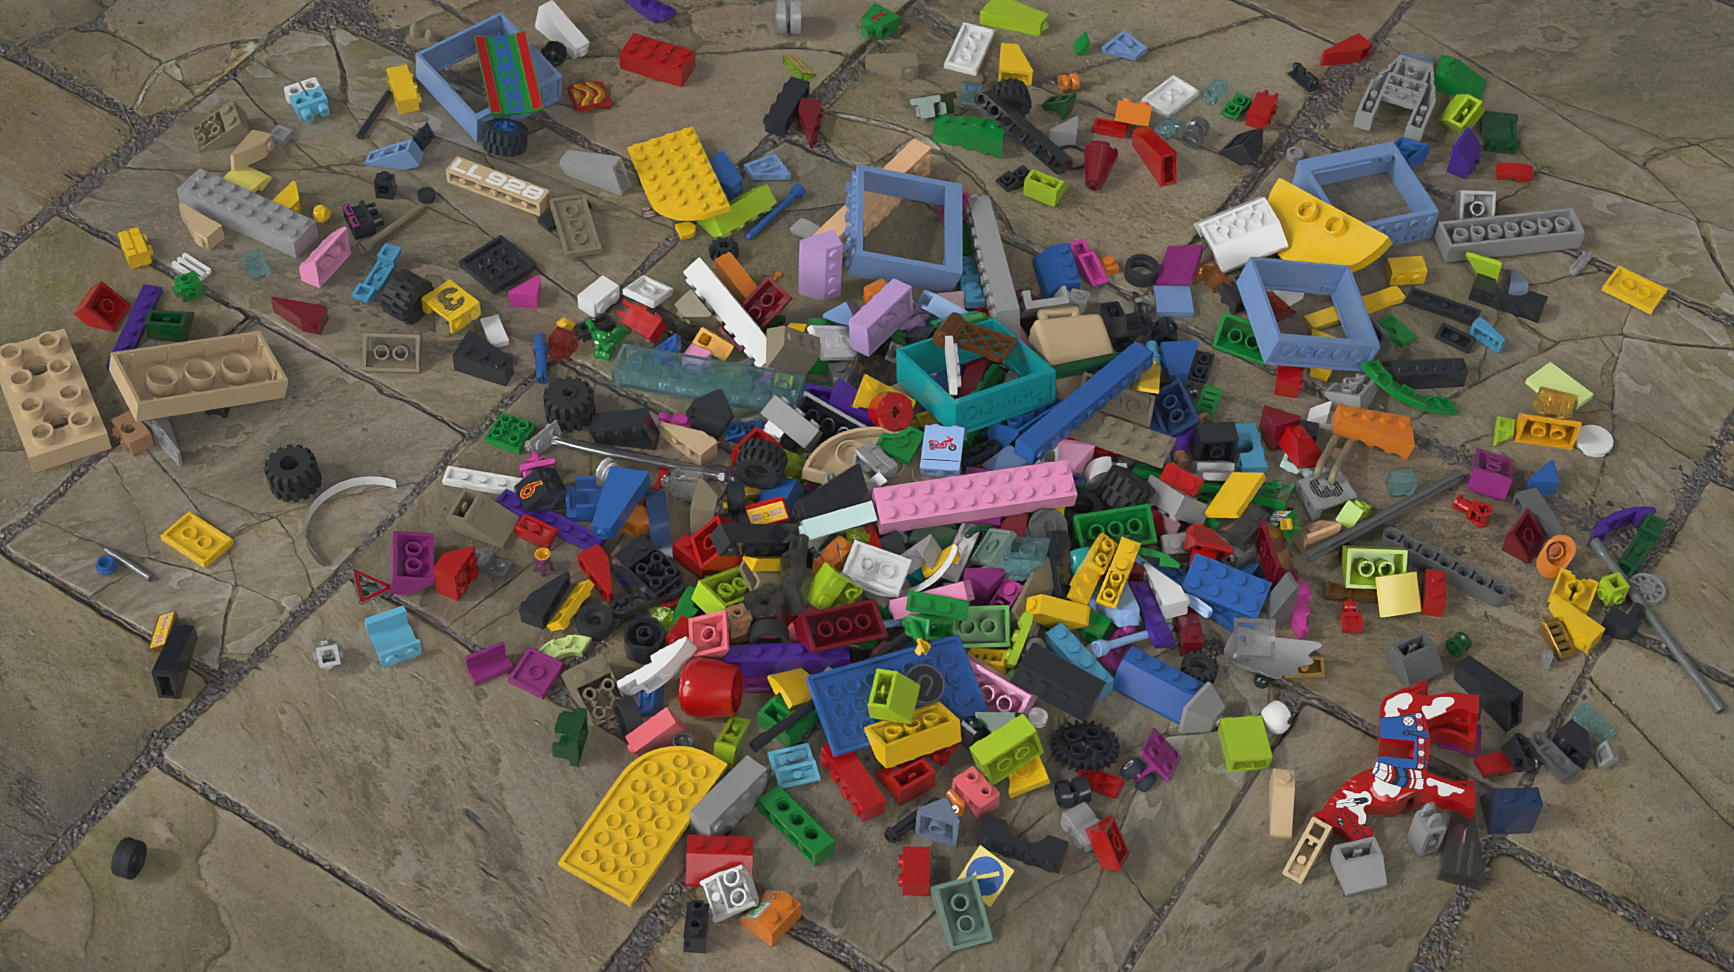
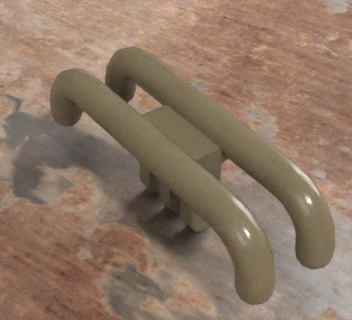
M1333 434L1316 464L1313 478H1320L1324 465L1328 460L1326 467L1331 469L1327 482L1329 485H1333L1346 457L1353 450L1354 441L1348 439L1343 449H1339L1336 446H1338L1340 436Z

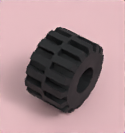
M403 269L395 273L385 286L384 293L381 296V307L385 313L407 325H413L415 322H419L426 314L423 312L421 298L434 290L433 284L419 275Z
M566 376V379L558 378L556 379L557 382L548 384L549 388H545L543 395L547 422L551 424L557 420L561 432L565 429L567 433H573L572 430L575 429L581 431L583 426L588 427L593 414L596 413L593 389L589 387V383L587 381L582 382L581 378L578 377L572 379V376Z
M292 444L287 445V448L282 449L280 447L276 453L272 452L269 455L270 459H266L264 463V472L272 494H275V497L279 500L283 498V501L288 503L290 500H293L294 503L299 502V499L302 498L306 500L310 494L314 495L317 492L316 488L321 486L322 477L315 455L307 447L303 449V446L298 444L296 447H293Z
M1118 465L1110 467L1096 490L1099 497L1113 509L1148 504L1155 494L1153 487L1144 478Z

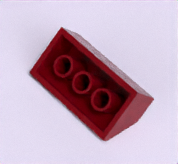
M875 598L802 613L793 622L799 642L812 654L888 637Z

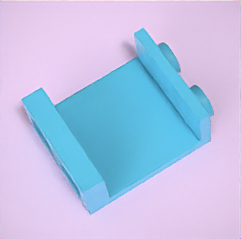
M404 605L364 619L366 632L383 668L422 654L421 642L419 639L416 640L409 625Z

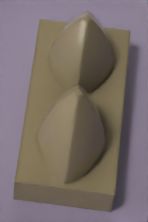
M416 22L410 25L409 33L405 37V44L424 49L443 41V36L437 35L431 28L426 32L422 31Z

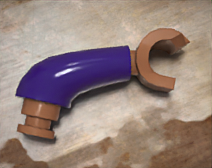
M1208 413L1199 415L1201 423H1207L1210 418ZM1196 426L1174 437L1176 438V444L1170 453L1171 460L1182 467L1189 464V460L1186 458L1187 447L1193 442Z

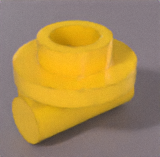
M564 316L556 322L557 326L555 329L563 337L576 324L570 317L566 319Z

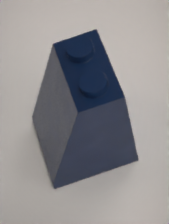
M1539 787L1496 788L1480 797L1489 835L1531 833L1543 807Z

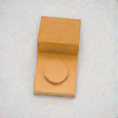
M701 327L692 342L710 351L713 356L725 362L734 347L732 343L718 336L717 332L705 327Z

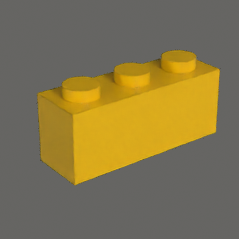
M407 64L386 68L388 83L399 115L420 111L419 103H422L420 93H416L418 92L417 84L413 82V72L408 70Z

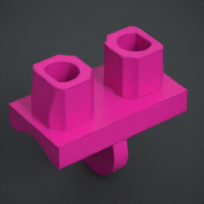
M531 451L532 457L525 458L526 463L519 465L520 477L525 478L535 469L555 468V459H545L544 454L537 456L536 451Z

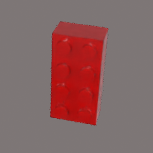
M636 33L632 34L619 53L620 69L679 87L684 85L696 67V51Z

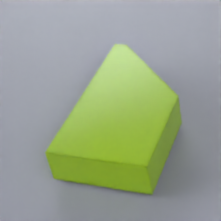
M1497 416L1493 446L1513 438L1516 424L1515 419Z

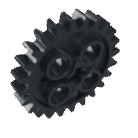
M1075 720V724L1067 722V727L1060 725V730L1056 729L1055 735H1052V755L1055 756V761H1061L1060 766L1068 765V770L1076 768V773L1080 769L1085 774H1087L1088 770L1095 774L1096 769L1103 772L1104 766L1110 768L1111 763L1115 764L1116 758L1119 756V738L1115 737V732H1109L1110 727L1102 728V723L1094 725V720L1090 724L1086 720L1083 723Z

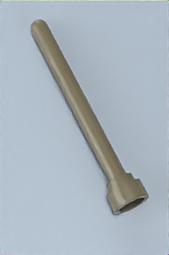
M420 203L372 238L359 241L357 248L360 253L367 255L372 251L374 244L423 211L425 205Z

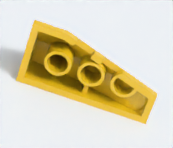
M1153 360L1152 367L1148 371L1143 372L1139 379L1131 382L1129 386L1138 391L1159 394L1160 364H1157V360Z

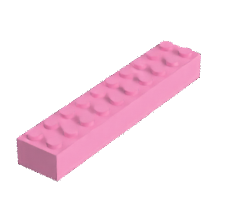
M1069 460L873 488L872 503L877 517L879 535L895 531L901 532L1034 512L1041 508L1054 509L1074 506L1077 498Z

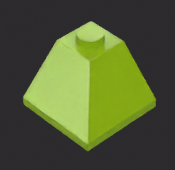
M1473 252L1466 253V257L1477 274L1480 273L1495 278L1496 283L1499 282L1505 262Z

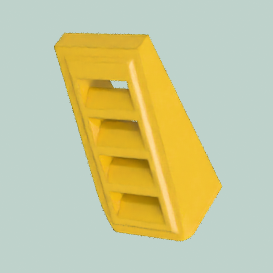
M981 647L970 648L968 654L974 657L978 654L979 660L1005 675L1009 671V668L1005 667L1006 660H1004L1007 650Z

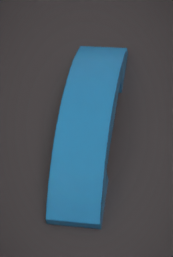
M385 243L377 254L378 261L363 283L359 282L351 294V298L365 303L374 300L393 274L402 248Z

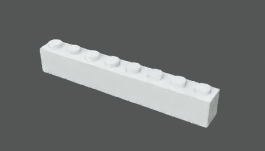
M699 257L683 272L687 276L686 282L692 288L696 287L695 293L702 300L706 299L705 305L711 311H716L714 316L721 323L725 322L724 328L731 335L735 334L734 340L741 347L744 345L746 348L743 351L751 359L754 357L756 361L753 363L760 371L764 369L771 373L774 369L766 366L767 335L712 269Z

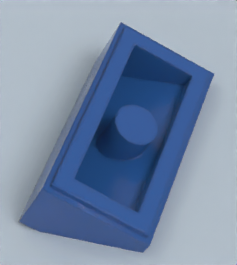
M665 684L649 694L644 690L638 692L637 706L642 716H654L663 710Z

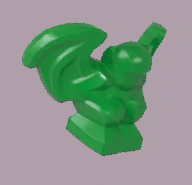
M588 318L585 320V325L588 326L595 342L594 358L609 361L616 349L614 345L620 344L632 332L628 326L616 327L612 333L600 331Z

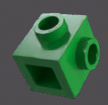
M195 271L173 278L175 284L172 287L176 297H180L183 303L204 295L202 282Z

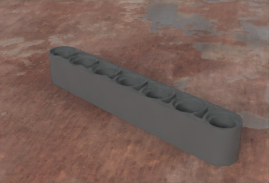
M1388 527L1384 530L1380 547H1402L1408 550L1407 564L1423 572L1426 569L1446 571L1447 584L1493 607H1502L1505 604L1510 589L1503 581L1396 528Z

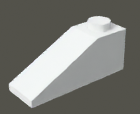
M1143 564V580L1148 581L1164 618L1169 619L1187 614L1190 599L1188 594L1183 592L1181 586L1149 564Z

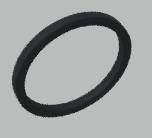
M1076 145L1059 147L1061 150L1067 148L1077 149L1084 154V149ZM1084 164L1072 167L1070 171L1080 170L1084 168Z

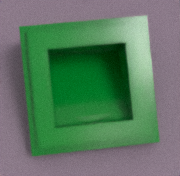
M1083 32L1073 44L1076 56H1087L1089 54L1090 41L1086 32Z

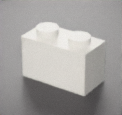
M602 275L577 295L578 308L593 318L599 316L620 299L619 285Z

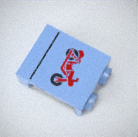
M938 424L925 425L920 462L922 477L947 478L962 475L961 457L963 441L966 440L965 428L957 425H952L951 427Z

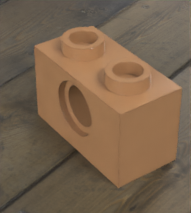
M130 410L111 419L113 428L110 430L115 439L119 438L122 448L125 451L128 450L132 456L154 446L151 433L141 421H135Z

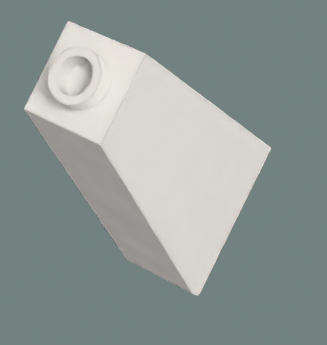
M551 0L539 6L535 28L549 40L563 43L567 48V54L573 59L586 55L590 42L557 4Z

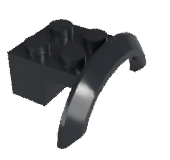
M1133 291L1135 313L1125 314L1118 301L1100 303V316L1103 319L1109 339L1116 340L1121 337H1138L1139 335L1148 338L1154 331L1156 322L1152 318H1148L1147 322L1142 297L1136 291Z

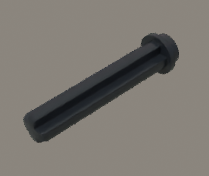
M933 797L931 800H929L922 806L938 801L940 799ZM918 809L894 826L885 829L884 837L889 843L898 842L899 837L916 826Z

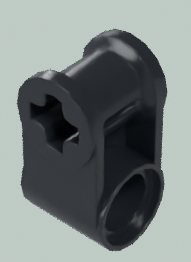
M1515 733L1502 745L1501 750L1515 772L1523 773L1526 771L1528 773H1535L1539 770V758L1524 735Z

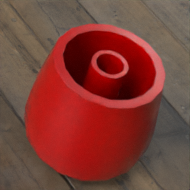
M694 657L687 661L682 669L679 683V704L681 710L689 717L701 719L737 716L741 707L744 689L742 668L734 664L705 657Z

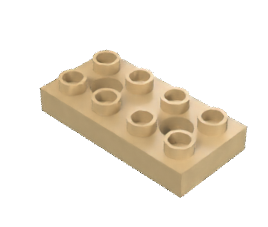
M64 328L54 332L47 331L37 337L18 343H8L0 347V386L34 473L111 449L107 431ZM46 371L41 375L32 376L36 372ZM58 424H67L62 428L53 429Z

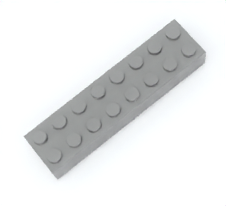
M199 168L177 188L180 203L294 258L303 253L319 237L315 220L204 169Z
M1573 208L1438 222L1434 239L1445 262L1468 260L1466 257L1467 252L1487 257H1499L1580 248L1585 231Z

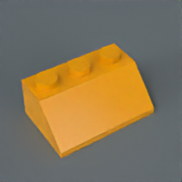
M1519 413L1515 424V442L1572 450L1582 422Z

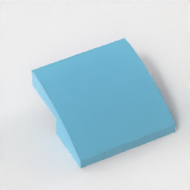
M809 743L767 753L775 782L782 789L821 780Z

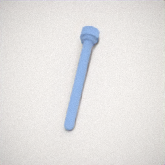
M1170 623L1167 624L1170 631H1172L1174 628L1173 625ZM1147 630L1111 641L1100 639L1092 642L1091 649L1096 657L1107 655L1110 649L1150 637Z

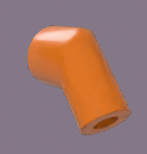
M952 788L946 793V797L952 802V808L959 818L965 812L966 802Z

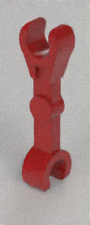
M660 468L657 482L653 485L652 491H660L661 485L669 478V468ZM644 497L642 499V505L645 507L646 500Z

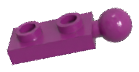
M1132 625L1120 627V630L1117 629L1113 633L1110 641L1135 634L1136 627ZM1133 643L1110 649L1107 655L1100 657L1099 662L1116 673L1122 659Z

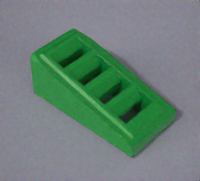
M1205 384L1196 408L1199 415L1201 414L1199 412L1210 414L1207 423H1212L1221 399L1222 389Z

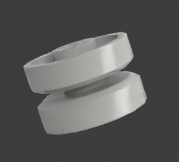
M777 0V8H775L777 34H786L787 24H790L791 34L800 35L801 0H790V8H787V0Z

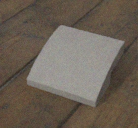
M1192 460L1191 462L1195 473L1206 480L1227 481L1231 473L1236 472L1234 471L1235 463L1230 461Z

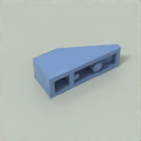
M413 139L369 151L365 164L372 167L406 170L420 166L424 153Z

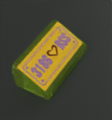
M783 55V65L797 78L807 81L816 77V74L797 56Z

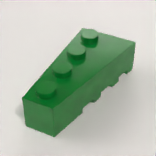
M937 114L935 116L933 141L953 147L959 145L968 151L971 149L978 150L983 155L990 153L995 155V158L1001 159L1004 129L993 119Z

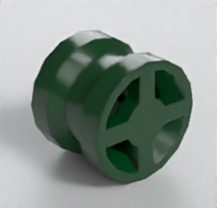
M1459 631L1454 635V638L1451 637L1446 640L1445 645L1451 655L1459 657L1464 651L1471 648L1472 642L1467 634Z

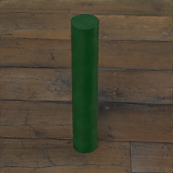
M1114 352L1050 366L1056 370V380L1082 375L1084 372L1100 371L1120 353Z

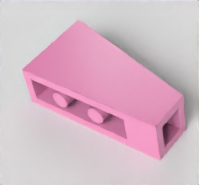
M970 579L922 591L924 593L967 601L975 599ZM908 595L889 600V612L894 620L902 619L909 614H921L905 610Z

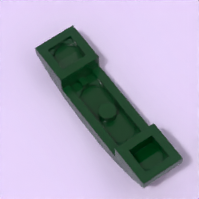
M1652 513L1648 514L1641 524L1639 531L1621 558L1619 557L1616 562L1628 579L1641 566L1667 524L1665 520Z

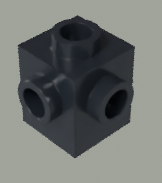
M1164 316L1155 321L1156 325L1151 338L1158 343L1159 347L1161 342L1178 341V327L1173 320L1171 321Z

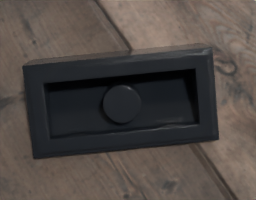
M1444 322L1434 339L1466 354L1469 353L1477 341L1476 337Z

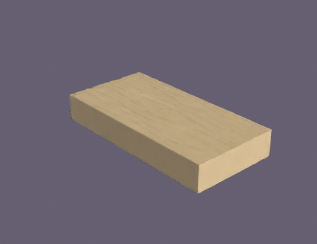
M260 331L111 352L109 371L136 422L286 397L288 379Z

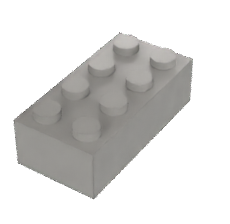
M746 755L690 811V835L725 836L730 829H734L739 820L751 812L753 806L758 802V798L767 792V769Z

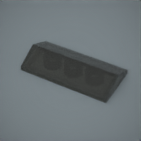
M644 305L650 310L649 313L652 315L657 313L664 318L663 322L668 326L664 331L665 334L671 337L677 333L682 337L681 344L687 348L693 344L692 342L699 332L697 328L690 326L686 321L661 305L656 306L654 309Z
M857 352L844 381L858 390L862 378L867 374L885 384L894 361L874 352L869 357Z

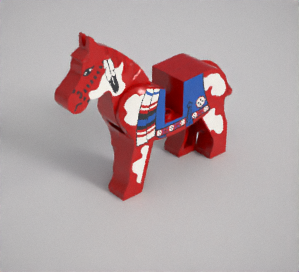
M1421 680L1414 685L1402 688L1385 697L1379 710L1377 726L1378 759L1374 767L1346 781L1329 798L1324 809L1314 813L1312 817L1332 826V833L1341 835L1347 842L1373 837L1372 830L1365 825L1366 815H1397L1423 807L1429 802H1433L1437 808L1453 810L1465 818L1473 819L1475 810L1474 780L1449 781L1427 773L1430 743L1447 742L1459 746L1467 752H1474L1479 695L1450 692L1428 695L1429 684L1427 680ZM1457 719H1463V720H1466V721H1468V722L1459 721V720H1457Z

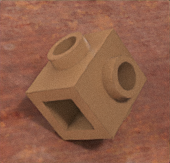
M743 603L731 605L724 609L728 613L730 638L734 639L748 634L751 628V621H753L750 610H746Z

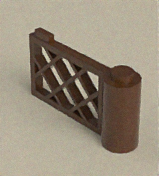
M956 312L950 313L933 335V341L939 347L945 348V336H953V343H957L958 348L985 356L997 363H1004L1018 342L1017 338L967 322L961 314ZM966 329L972 330L974 332L967 333ZM978 337L980 340H972L971 338ZM961 339H966L967 341H966V342H962V341H959V340H961ZM996 343L997 346L990 347L989 344ZM1001 351L1003 354L1000 355L994 352Z

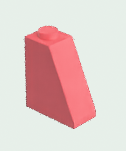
M666 707L625 736L629 742L627 748L633 756L637 754L640 757L650 751L673 746L675 734L679 732L689 733L685 724Z

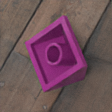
M965 568L962 581L970 579L975 597L970 602L974 606H986L990 603L1003 582L1006 570L1003 568Z

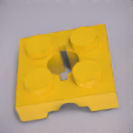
M1561 568L1547 601L1550 602L1553 595L1557 594L1587 615L1599 582L1592 579L1579 580L1575 577L1576 575L1571 574L1572 571ZM1574 587L1576 588L1577 593L1575 592L1572 600H1569V597L1572 592L1570 589L1573 590Z

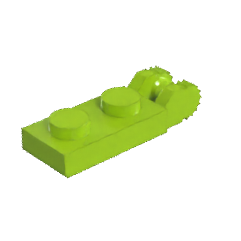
M1030 611L1023 612L1021 617H1019L1020 619L1017 622L1019 630L1015 629L1011 641L1014 642L1011 649H1007L1004 660H1006L1005 667L1013 669L1016 666L1032 625L1033 614Z

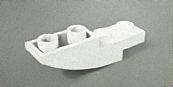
M684 637L651 655L652 662L618 680V688L627 696H632L641 690L648 694L653 692L684 667L697 650L696 645L687 637Z

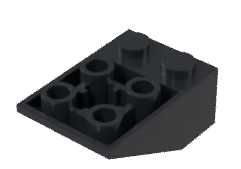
M644 534L613 555L611 569L624 582L654 598L684 576V573Z

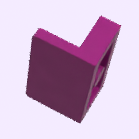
M503 642L465 657L466 671L475 687L513 671V665L506 655Z

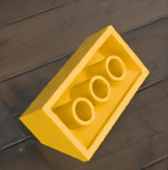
M940 701L915 709L912 724L883 720L864 727L876 759L886 769L961 742L960 720Z

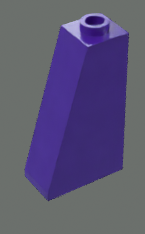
M839 378L831 393L829 404L869 427H876L869 418L868 408L852 407L858 390Z

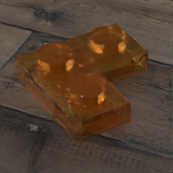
M1213 259L1199 263L1193 284L1205 281L1213 293L1218 292V286L1223 282L1230 286L1229 281Z

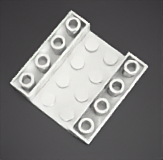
M1257 197L1194 223L1200 237H1205L1213 251L1215 263L1221 274L1246 265L1250 257L1264 258L1288 248L1281 224L1265 197Z

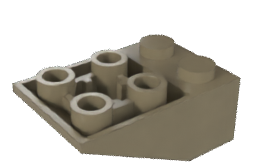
M232 100L201 122L195 124L190 130L197 151L201 153L241 143L250 133L251 127L245 111Z
M465 487L447 514L448 531L504 548L514 530V526L520 520L519 516L485 494Z
M603 653L566 670L561 675L578 706L587 708V717L593 727L615 717L613 701L625 696L618 688L617 680Z

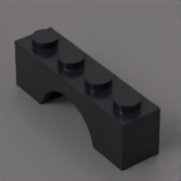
M1478 273L1468 300L1538 323L1548 296L1529 291L1524 295H1511L1498 287L1495 278Z
M986 814L978 834L977 847L981 845L986 850L1001 854L1005 858H1013L1022 861L1026 865H1033L1047 872L1059 874L1067 854L1069 842L1050 835L1035 843L1019 841L1010 833L1006 820Z

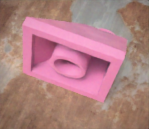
M1063 439L1057 445L1059 448L1058 461L1069 460L1071 472L1083 475L1087 465L1093 459L1095 446L1082 441Z

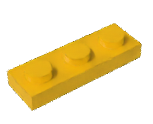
M590 579L576 584L548 623L547 627L551 631L564 630L569 626L572 616L580 610L582 602L591 595L590 591L594 584Z

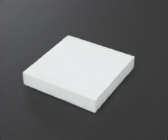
M642 275L623 289V295L653 309L672 296L674 292L673 288L645 275Z

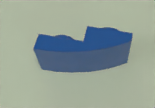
M741 420L730 423L724 431L727 442L739 443L755 427L764 430L761 420L743 425Z

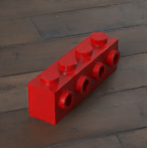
M829 743L822 746L819 756L820 763L823 768H827L830 778L840 788L842 797L850 803L853 814L858 816L862 822H865L885 813L887 800L856 754L852 752L834 758Z

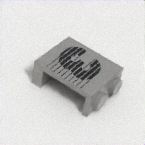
M1339 470L1333 485H1329L1327 482L1330 471L1321 473L1319 479H1314L1311 476L1298 480L1295 494L1312 521L1320 519L1323 509L1347 503L1348 500L1355 501L1357 499L1356 491L1351 488L1347 477L1343 475L1341 470Z

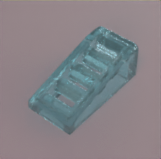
M1585 702L1575 710L1571 719L1588 731L1590 737L1600 744L1605 740L1610 741L1617 732ZM1603 730L1607 732L1604 736L1601 735Z

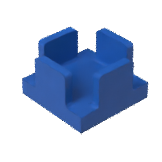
M595 476L576 477V487L566 485L567 519L573 522H593L604 484L596 486Z

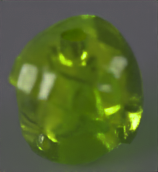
M852 527L846 533L847 540L852 544L855 540L866 544L870 541V535L863 527Z

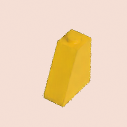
M1001 43L998 81L1000 82L1004 78L1005 80L1017 78L1019 81L1022 80L1024 84L1031 85L1033 69L1019 45Z
M1043 594L1027 597L1026 612L1030 611L1033 614V621L1052 629L1062 622L1068 630L1086 627L1089 624L1090 606Z

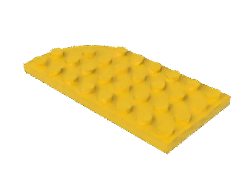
M693 126L626 147L651 207L662 216L680 221H696L731 211L727 198Z
M686 746L663 747L640 756L629 764L617 778L559 860V867L632 908L690 824V811L716 786L727 770L728 764L707 752Z

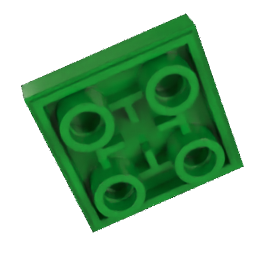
M502 412L485 436L484 443L519 455L524 448L525 442L530 440L536 431L537 424Z

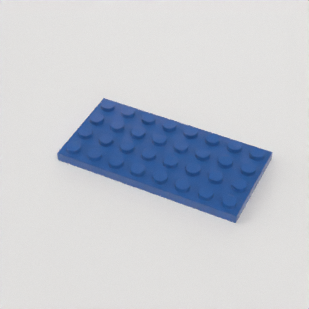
M959 634L929 642L931 647L926 656L923 652L920 656L915 653L917 646L807 676L805 680L833 757L871 747L864 727L883 721L870 718L868 702L877 668L897 671L905 676L911 667L918 664H928L935 667L944 678V693L938 701L959 720L961 718L975 717V712H988ZM916 704V708H915V709L920 708V707H923V706H920V705H917V704Z

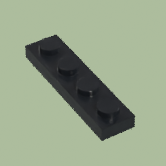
M1411 287L1405 302L1406 304L1472 326V323L1480 316L1482 311L1415 287Z
M1066 530L1046 532L1055 598L1073 602L1067 597L1071 589L1069 584L1073 578Z

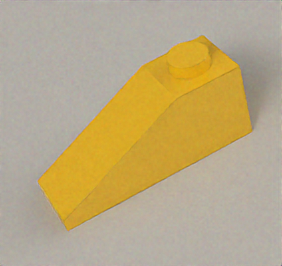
M1557 594L1553 595L1548 609L1554 618L1559 617L1573 645L1587 654L1601 640L1605 628Z

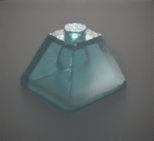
M1016 536L1004 556V578L1025 580L1044 566L1050 546V539Z

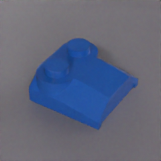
M1399 137L1394 142L1412 171L1427 159L1430 151L1429 144L1404 137Z

